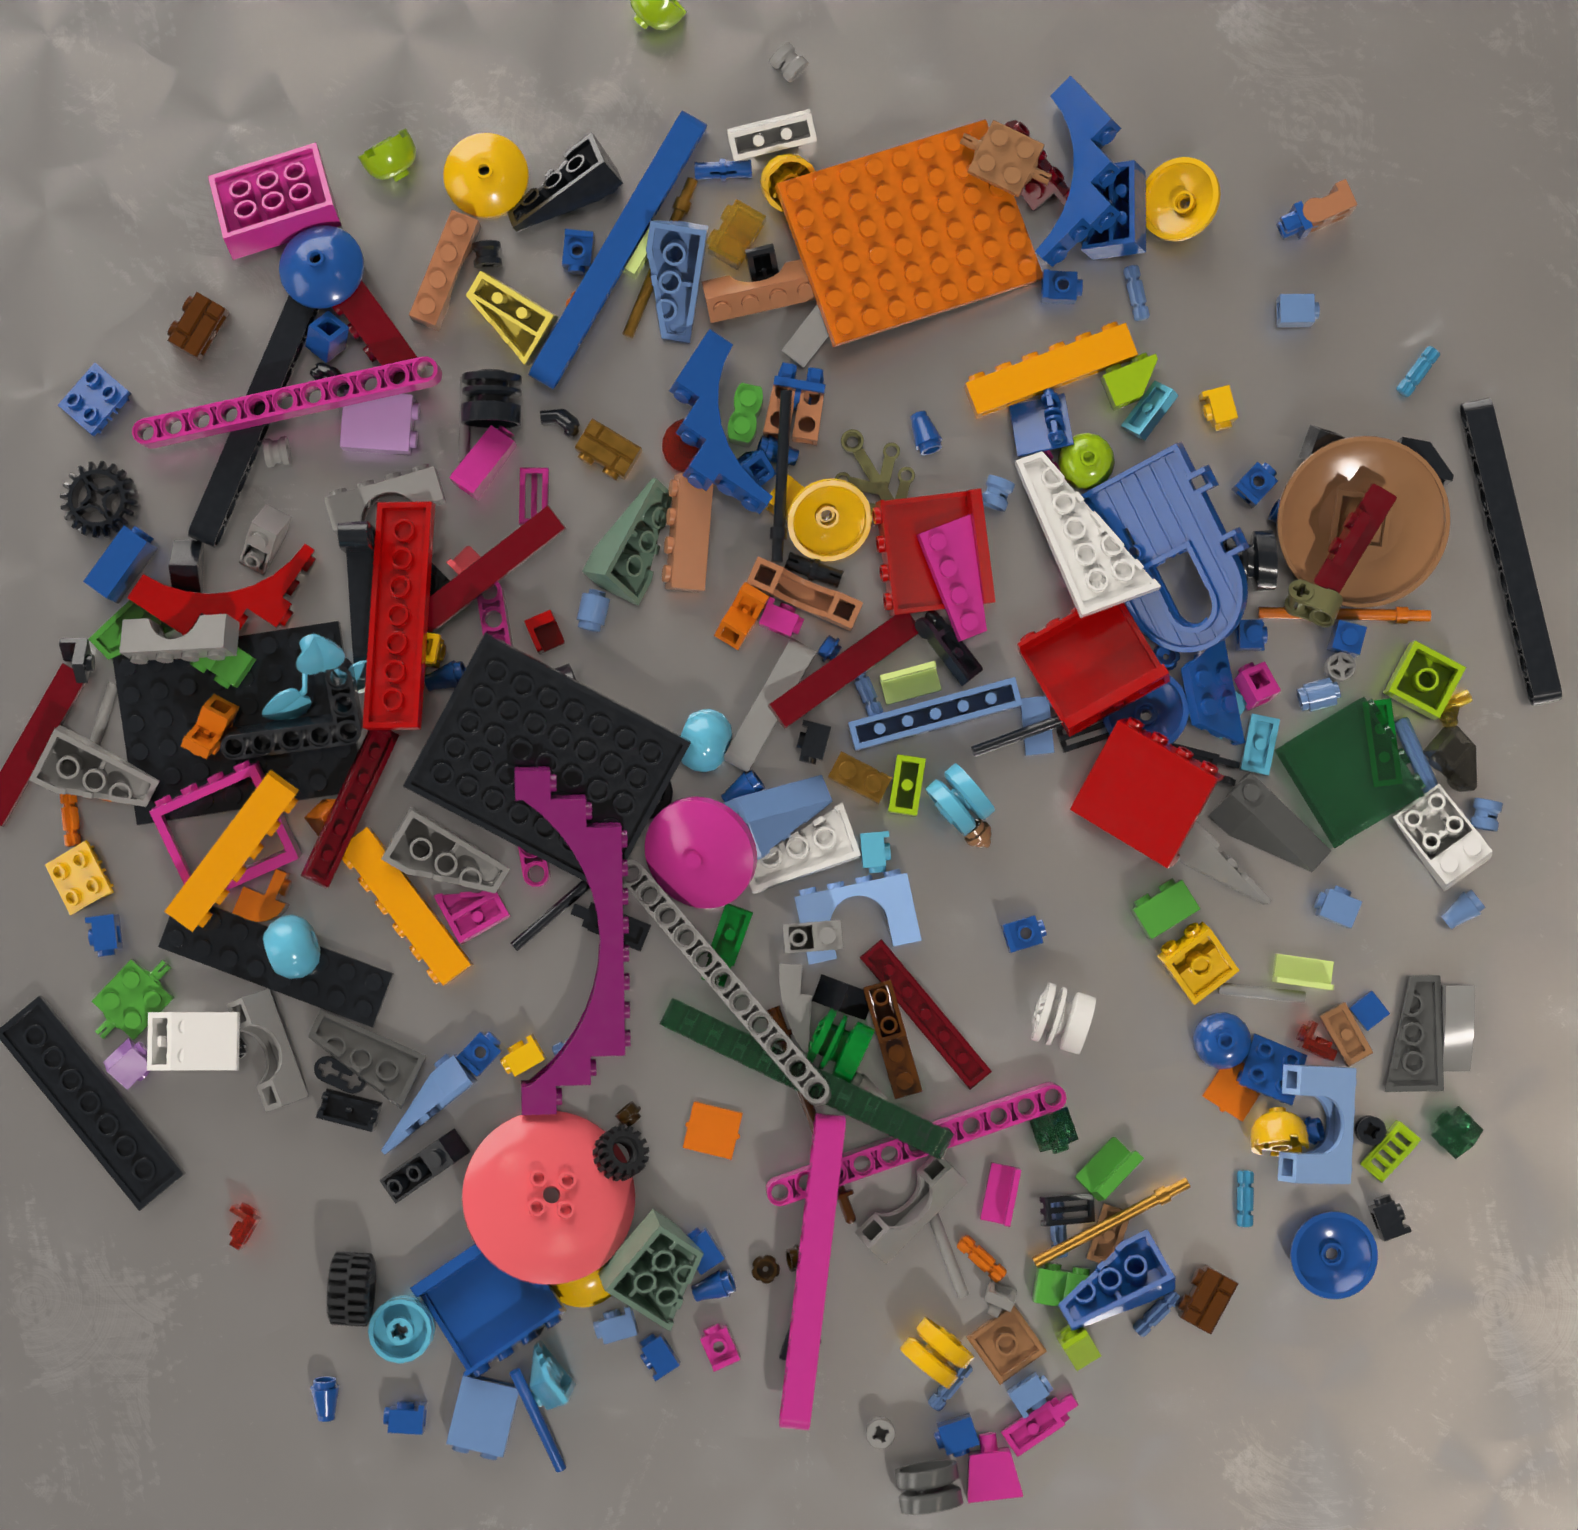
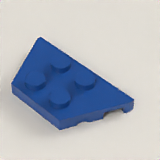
M1224 639L1210 648L1199 651L1192 661L1187 662L1181 668L1192 726L1201 730L1205 729L1215 737H1225L1231 740L1232 745H1240L1245 743Z

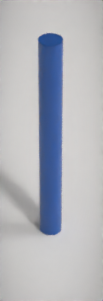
M516 1368L509 1374L555 1471L562 1472L566 1469L565 1462L520 1368Z

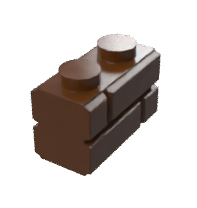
M196 292L194 297L189 296L182 306L184 314L179 322L175 320L169 327L167 335L170 337L167 341L193 358L202 361L230 313L223 306Z
M1205 1265L1203 1269L1198 1268L1190 1282L1194 1286L1189 1295L1184 1294L1181 1297L1177 1309L1180 1310L1178 1314L1180 1318L1212 1334L1239 1283Z

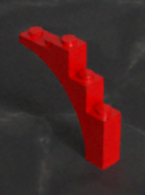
M304 544L292 560L275 574L252 586L232 592L211 594L187 592L163 585L143 574L127 598L182 635H186L192 630L202 614H227L240 622V631L249 618L245 614L247 610H250L275 628L279 624L285 626L294 612L290 610L293 604L284 599L286 593L292 596L300 584L297 577L302 570L308 572L316 560L312 556L315 550Z

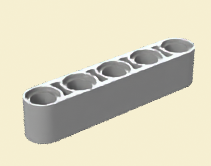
M794 638L790 639L724 755L725 761L746 773L749 772L778 721L768 705L800 683L817 651Z

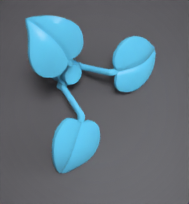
M311 634L303 637L299 642L302 653L296 661L297 669L302 673L301 690L289 688L275 695L264 707L262 717L272 720H286L298 718L306 713L311 706L310 697L305 695L307 693L308 675L339 667L345 659L344 651L337 644L320 635ZM367 660L353 664L358 694L365 692ZM334 669L338 677L344 678L347 676L346 672Z

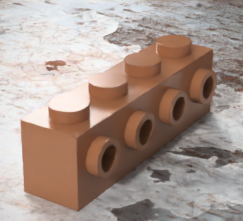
M684 473L674 475V479H671L669 483V496L672 497V506L668 508L666 523L670 525L669 536H666L664 542V553L668 554L667 565H664L662 569V582H665V589L701 592L705 591L713 483L707 491L692 486L687 478L682 476Z

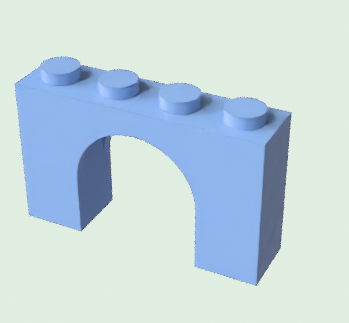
M900 869L883 872L884 878L873 880L872 875L855 878L856 884L845 886L844 881L827 884L828 890L817 892L816 887L799 890L800 896L794 897L800 923L831 921L833 911L843 900L852 896L871 898L885 912L893 947L922 941L907 873L901 874ZM835 950L806 952L809 965L837 959Z
M1283 1064L1282 1093L1315 1097L1324 1108L1326 1129L1324 1140L1320 1141L1310 1151L1279 1152L1278 1181L1304 1184H1351L1355 1088L1357 1083L1356 1068Z

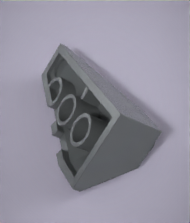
M1251 773L1245 774L1208 815L1229 836L1310 872H1313L1331 852L1280 799Z

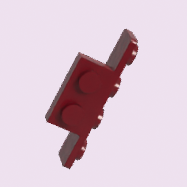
M1012 120L1004 124L1028 137L1030 135L1028 128L1022 122ZM1044 149L1038 159L1037 168L1052 174L1048 185L1046 186L1032 178L1025 185L1021 193L1033 211L1038 210L1054 195L1065 206L1070 193L1069 187L1063 181L1064 176L1062 172L1049 163Z
M1375 483L1370 485L1355 512H1350L1343 524L1345 528L1341 535L1335 537L1328 549L1330 553L1313 579L1315 584L1325 589H1331L1338 593L1341 592L1395 503L1397 497Z

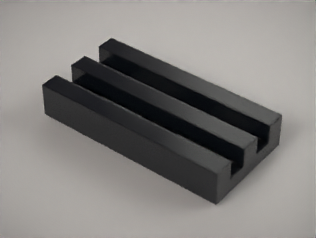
M1104 722L1089 726L1071 737L1068 734H1063V726L1055 728L1063 753L1108 739L1110 736L1109 733H1104L1067 746L1066 740L1105 728Z
M1090 1193L1040 1197V1203H1043V1208H1040V1214L1044 1215V1220H1041V1226L1095 1222L1094 1197ZM1087 1200V1204L1051 1207V1203ZM1088 1212V1216L1052 1219V1214Z

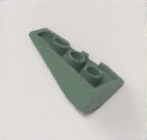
M652 478L595 546L582 570L599 587L635 605L640 604L652 581L654 572L650 571L654 555L659 553L660 546L657 545L660 529L666 525L667 510L670 508L672 497L669 496V490L658 479Z

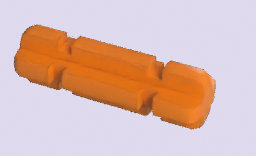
M60 794V804H63V808H61L63 831H66L64 844L67 847H74L81 843V834L78 833L80 829L78 807L75 806L77 795Z
M969 1235L962 1237L957 1244V1248L962 1253L969 1254L968 1258L984 1273L987 1271L989 1273L988 1276L994 1282L1001 1281L1006 1275L1007 1270L1000 1263L997 1265L995 1263L996 1260L980 1245L976 1246V1241Z

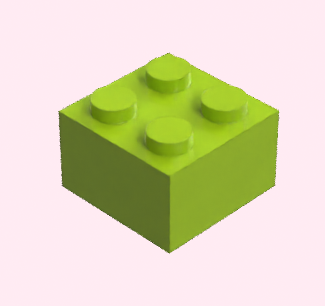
M1415 640L1408 644L1382 694L1431 720H1436L1441 717L1466 667Z

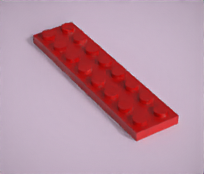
M432 501L377 502L362 727L366 730H421L436 505Z

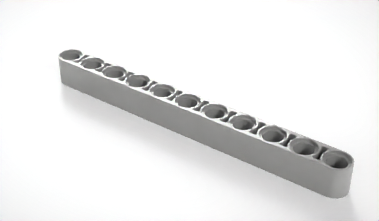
M627 859L628 869L638 868L639 875L635 880L631 881L626 880L625 876H622V883L628 887V890L807 1101L815 1106L825 1105L831 1098V1088L824 1078L637 860ZM649 889L657 890V898L652 902H646L643 898L644 893ZM669 910L675 911L676 917L673 922L669 924L662 922L664 912ZM685 932L694 933V940L689 945H682L680 943V937ZM706 953L711 954L713 957L712 963L707 967L699 966L698 960L700 956ZM722 975L731 977V984L725 989L717 987V980ZM740 997H748L750 999L749 1007L744 1011H739L735 1008V1003ZM758 1019L768 1020L769 1025L766 1031L762 1033L754 1031V1023ZM779 1040L785 1041L787 1043L785 1053L781 1055L774 1054L772 1051L774 1043ZM798 1062L804 1063L806 1065L804 1075L800 1077L793 1076L791 1074L792 1066ZM817 1084L823 1085L825 1087L823 1097L820 1099L811 1098L810 1089L812 1086Z

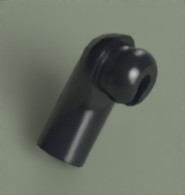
M323 362L315 364L316 367L310 370V375L315 380L342 374L336 367ZM341 385L338 388L340 394H343L344 390H348L349 385Z
M566 409L540 411L542 425L559 424L564 429V434L567 437H574L579 433L578 427L580 424L578 419Z

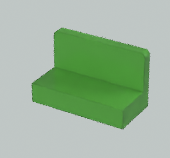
M1112 1137L1075 1175V1178L1099 1202L1105 1200L1144 1158L1136 1150L1130 1152L1116 1137Z

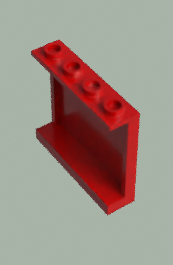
M981 488L875 502L876 507L872 508V517L874 524H878L879 536H876V548L878 553H882L883 564L879 566L881 581L886 584L887 593H883V604L885 610H889L890 616L945 609L917 535L970 514L983 604L996 602Z
M1124 603L1080 618L1075 607L1071 610L1070 615L1062 619L1055 618L1045 625L1046 628L1037 633L1035 631L1027 633L1020 639L1021 642L1017 643L1021 657L1069 737L1170 682L1167 668L1164 664H1160Z
M1129 717V719L1124 718L1117 721L1070 810L1168 869L1176 864L1180 857L1178 853L1217 782L1221 781L1224 776L1218 773L1219 768L1208 761L1201 763L1193 758L1194 753L1182 746L1176 748L1169 744V739L1163 734L1155 731L1152 734L1143 728L1144 724L1141 721Z

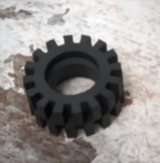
M625 1125L615 1126L596 1140L594 1145L597 1147L593 1149V1155L598 1156L593 1160L595 1164L600 1162L601 1166L597 1168L600 1173L604 1170L606 1171L604 1177L609 1179L613 1176V1181H619L620 1179L626 1181L646 1167L645 1163L648 1162L649 1157L645 1155L649 1153V1147H643L647 1143L645 1138L642 1140L638 1138L642 1133L639 1131L632 1133L634 1127L628 1126L625 1128ZM619 1143L626 1148L629 1154V1161L627 1163H622L615 1157L613 1152L614 1144Z

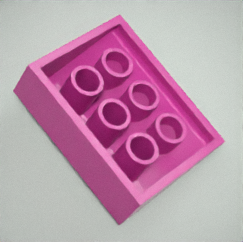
M316 142L208 176L222 236L233 260L289 243L298 233L314 226H342Z

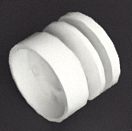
M1048 983L1045 991L1039 997L1034 1011L1031 1040L1039 1042L1045 1030L1047 1031L1046 1045H1050L1057 1034L1061 1036L1060 1049L1079 1055L1091 1025L1096 1006V997L1077 992L1072 1002L1069 1003L1066 1002L1067 988L1062 987L1056 999L1054 998L1056 985Z

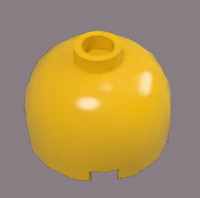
M789 153L778 155L770 160L762 170L760 179L762 193L772 207L780 212H784L775 185L815 172V169L810 162L799 155Z
M1284 1107L1270 1108L1269 1113L1261 1115L1252 1126L1251 1149L1255 1154L1262 1155V1150H1270L1271 1156H1279V1152H1302V1146L1306 1149L1309 1148L1307 1128L1302 1118L1292 1112H1287Z

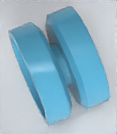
M955 763L944 772L945 779L953 789L950 790L942 781L935 780L925 788V791L935 803V807L950 824H953L965 837L976 828V822L968 812L969 809L979 819L983 820L989 817L996 809L970 776Z
M409 1295L395 1296L378 1307L371 1317L368 1328L370 1344L375 1352L386 1361L399 1364L410 1362L422 1355L433 1341L436 1322L421 1299ZM400 1324L401 1327L406 1326L408 1330L402 1333L399 1331L398 1325Z

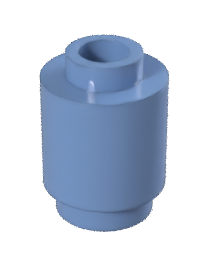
M589 589L588 593H582L576 619L579 620L578 628L600 632L601 626L605 625L610 599L605 597L606 592Z
M1330 677L1303 684V688L1296 689L1302 711L1309 710L1312 712L1337 705V699L1341 698L1337 681L1332 682Z

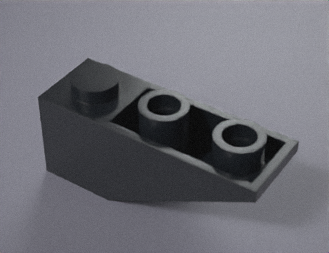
M454 1128L379 1181L396 1204L471 1151Z

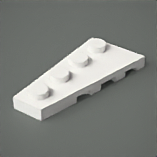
M843 802L835 806L827 814L821 815L812 821L811 824L799 832L793 833L788 839L770 849V853L765 857L757 860L755 874L750 882L753 894L862 857Z

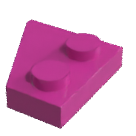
M481 891L476 893L460 892V894L444 895L441 893L434 895L437 904L461 945L511 917L498 892Z

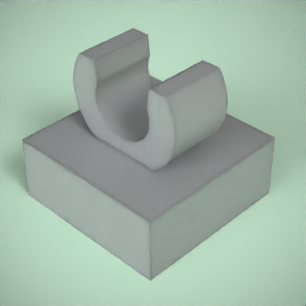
M991 1279L984 1297V1301L989 1303L987 1314L998 1318L1001 1309L1011 1312L1015 1304L1017 1290L999 1282L996 1283Z

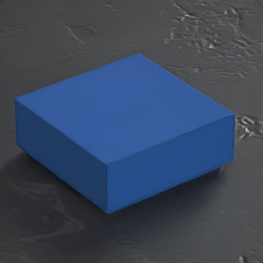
M1369 991L1349 1007V1010L1366 1031H1369L1390 1014L1373 991Z

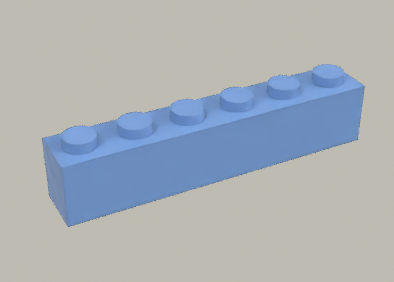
M1013 677L848 722V728L854 750L857 752L1015 709L1023 704L1016 678Z

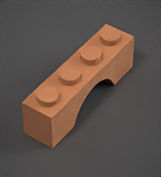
M451 210L409 313L413 322L436 331L440 330L450 306V298L458 273L465 259L471 253L472 243L476 242L481 225L477 219Z
M801 259L784 263V266L777 274L757 282H742L733 279L729 275L701 281L711 323L816 300Z
M759 556L746 582L768 596L848 631H852L863 606V602L812 583L793 574L784 567Z

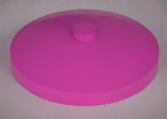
M687 797L676 800L656 815L646 833L645 857L654 880L669 896L685 905L703 909L724 906L739 897L753 879L757 866V850L752 833L747 824L735 811L719 801L705 797Z

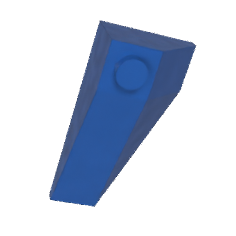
M1148 1229L1122 1241L1115 1248V1251L1105 1261H1102L1096 1267V1270L1085 1281H1081L1058 1305L1071 1330L1074 1331L1147 1304L1175 1290V1276Z

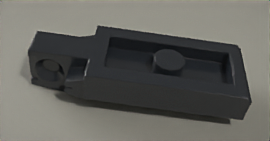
M591 902L589 908L575 903L570 914L584 919L582 927L599 935L595 903ZM628 916L629 933H623V945L629 944L630 948L641 952L651 925Z

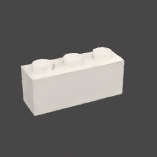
M810 109L727 129L734 161L817 141Z

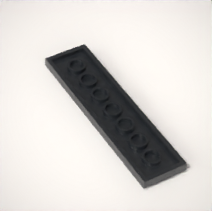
M216 906L210 908L209 912L213 915L203 928L198 925L193 932L171 916L169 917L158 946L159 948L372 1028L375 1026L394 973L320 946V960L313 972L303 978L289 979L277 974L269 962L263 940L268 926L250 921Z
M38 996L0 1027L1 1042L139 1211L186 1174L42 996Z

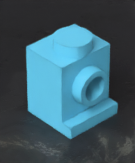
M889 831L860 834L863 869L869 868V874L886 872V860H891L890 843H884V838H889Z

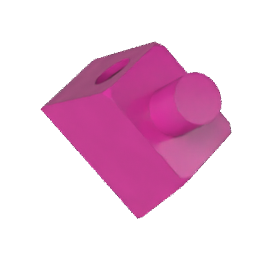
M996 1432L979 1434L980 1450L968 1453L966 1487L968 1503L1023 1497L1009 1447H997Z

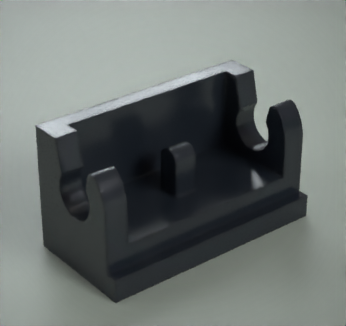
M329 1088L323 1092L321 1097L322 1104L317 1110L316 1118L369 1132L376 1130L383 1102Z

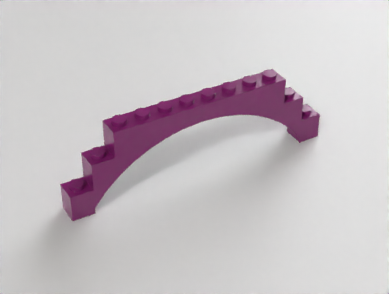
M515 767V800H524L538 811L560 833L581 865L592 891L597 911L599 928L598 964L588 1002L574 1031L562 1049L545 1067L531 1079L521 1080L522 1115L557 1114V1105H562V1088H556V1086L591 1085V1076H596V1059H591V1057L625 1056V1047H631L630 1029L625 1030V1019H630V1001H624V990H630L629 973H624V962H629V944L623 945V933H629L628 916H623V905H628V887L623 888L622 876H628V860L622 859V848H627V830H622L620 822L586 823V820H592V803L586 802L585 795H551V792H556V774H550V767Z

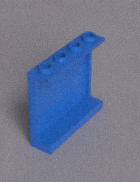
M476 1244L410 1288L416 1298H422L467 1370L463 1373L465 1377L474 1374L477 1378L491 1369L490 1362L496 1358L499 1361L506 1359L515 1352L513 1350L514 1346L520 1342L523 1345L530 1343L538 1337L536 1331L544 1326L547 1329L552 1328L562 1321L560 1315L567 1311L551 1285L525 1282L504 1273L481 1253Z

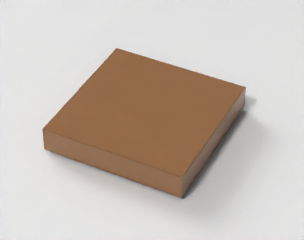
M1015 1305L1011 1312L1002 1310L998 1318L992 1317L966 1336L1000 1385L1047 1352Z

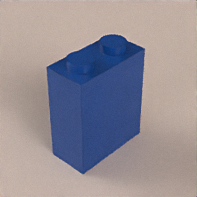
M135 525L132 530L123 526L83 582L105 598L118 604L158 548L151 544L154 538Z

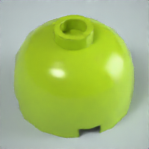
M630 0L631 7L636 13L633 19L644 29L650 26L656 30H667L676 25L687 12L677 0Z
M406 128L399 131V134L384 139L366 150L365 154L358 156L363 167L370 175L380 180L393 177L394 181L397 182L410 174L407 168L415 161L416 148Z
M1092 433L1077 434L1073 436L1074 445L1065 446L1060 449L1058 456L1059 469L1065 476L1066 482L1075 489L1091 490L1107 481L1113 473L1115 464L1113 450L1109 443L1099 435Z

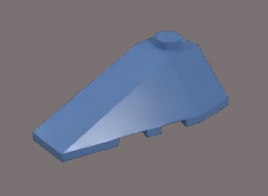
M650 221L646 252L651 271L652 286L654 288L661 338L690 343L708 237V225L684 221Z
M445 1054L433 1064L436 1069L429 1075L381 1151L384 1155L389 1153L478 1081L470 1070L456 1058L457 1054L452 1057Z

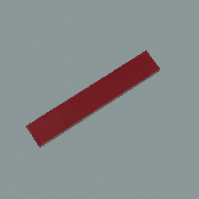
M547 505L430 596L428 633L436 631L566 530V527L550 506Z
M910 614L894 615L768 705L769 709L783 728H787L918 635L919 632L916 631L914 626L916 621Z
M64 663L58 669L0 771V826L2 827L5 826L28 786L29 779L54 729L59 725L62 726L86 684L76 683L73 668Z
M368 730L300 876L325 889L329 888L398 740L399 734L391 730Z
M882 939L859 957L880 983L891 980L897 1003L970 1090L992 1072Z

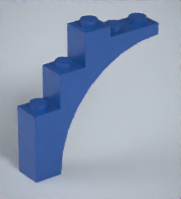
M1069 76L1050 95L1064 116L1070 130L1073 145V177L1069 196L1062 214L1051 233L1035 251L1052 267L1063 261L1068 252L1077 243L1083 241L1092 228L1101 234L1104 230L1110 228L1121 214L1101 192L1105 187L1114 182L1121 170L1101 149L1113 141L1116 134L1122 128L1072 76Z
M709 329L669 389V392L674 394V397L679 402L692 406L676 434L686 444L699 449L682 476L687 478L688 482L695 488L705 491L713 483L723 494L733 496L739 500L747 510L760 514L773 496L759 486L740 465L728 444L721 425L718 406L719 381L724 362L733 344Z

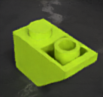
M1143 353L1132 358V363L1122 367L1119 363L1105 369L1106 374L1100 380L1113 411L1137 402L1142 398L1158 360L1156 354L1148 356L1147 353Z
M1067 1325L1059 1331L1061 1335L1057 1337V1340L1076 1371L1101 1357L1100 1352L1084 1327L1072 1331L1070 1326Z

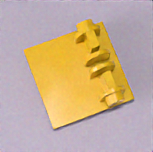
M87 840L45 864L70 916L100 898H105L114 893L112 889L114 884H111L108 876L104 875L107 871L106 868L101 869L100 867L103 862L97 861L99 858L94 850L95 847L94 845L91 846Z

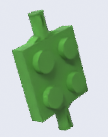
M131 959L91 1001L103 1012L106 1018L102 1025L95 1030L99 1035L107 1027L100 1035L102 1039H105L116 1027L135 1040L148 1026V1012H161L175 998L164 988L160 980L171 969V966L167 964L161 972L159 971L167 963L162 959L151 972L142 968L134 959Z

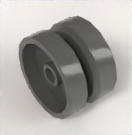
M955 1460L925 1461L894 1470L897 1487L907 1490L899 1496L902 1514H929L950 1510L963 1504L961 1487L951 1484L959 1478L957 1461Z

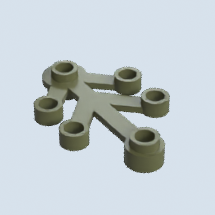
M855 429L844 432L841 438L842 448L848 453H853L869 481L850 477L846 472L838 473L835 479L844 476L848 479V482L854 484L862 492L878 495L881 500H894L888 488L895 460L900 454L899 446L892 442L884 446V460L879 475L863 449V435ZM851 437L856 438L858 444L855 447H849L847 440ZM894 447L897 450V454L890 457L887 455L886 449ZM903 467L899 470L898 480L900 483L895 499L907 498L910 484L915 478V472L912 468ZM909 471L912 478L905 481L901 478V473ZM869 503L871 511L872 508L876 507L875 503Z

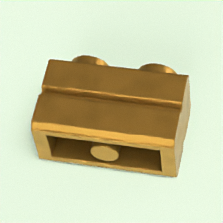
M593 418L575 446L576 451L579 452L578 458L591 466L596 462L604 467L602 472L614 480H617L618 477L625 480L642 453L640 446Z
M842 751L828 776L832 781L877 804L880 803L892 779L891 776L879 772L877 769Z

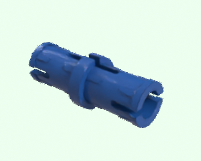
M721 158L718 162H694L695 180L721 179L722 182L727 181L726 178H752L751 159L726 161L725 158Z

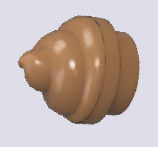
M979 818L975 819L976 828L965 836V841L970 846L979 848L984 846L988 848L991 844V827L987 822H983Z

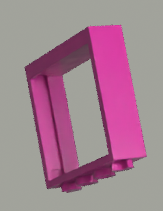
M249 760L233 766L234 772L225 776L223 771L218 772L207 778V784L198 787L197 783L181 789L182 795L172 799L170 795H167L155 801L156 806L149 812L184 884L192 873L164 814L251 776L257 788L265 778L259 761L250 764ZM283 813L277 819L282 824L276 831L285 849L245 866L247 868L245 873L237 883L231 880L226 887L227 890L300 858L302 852Z

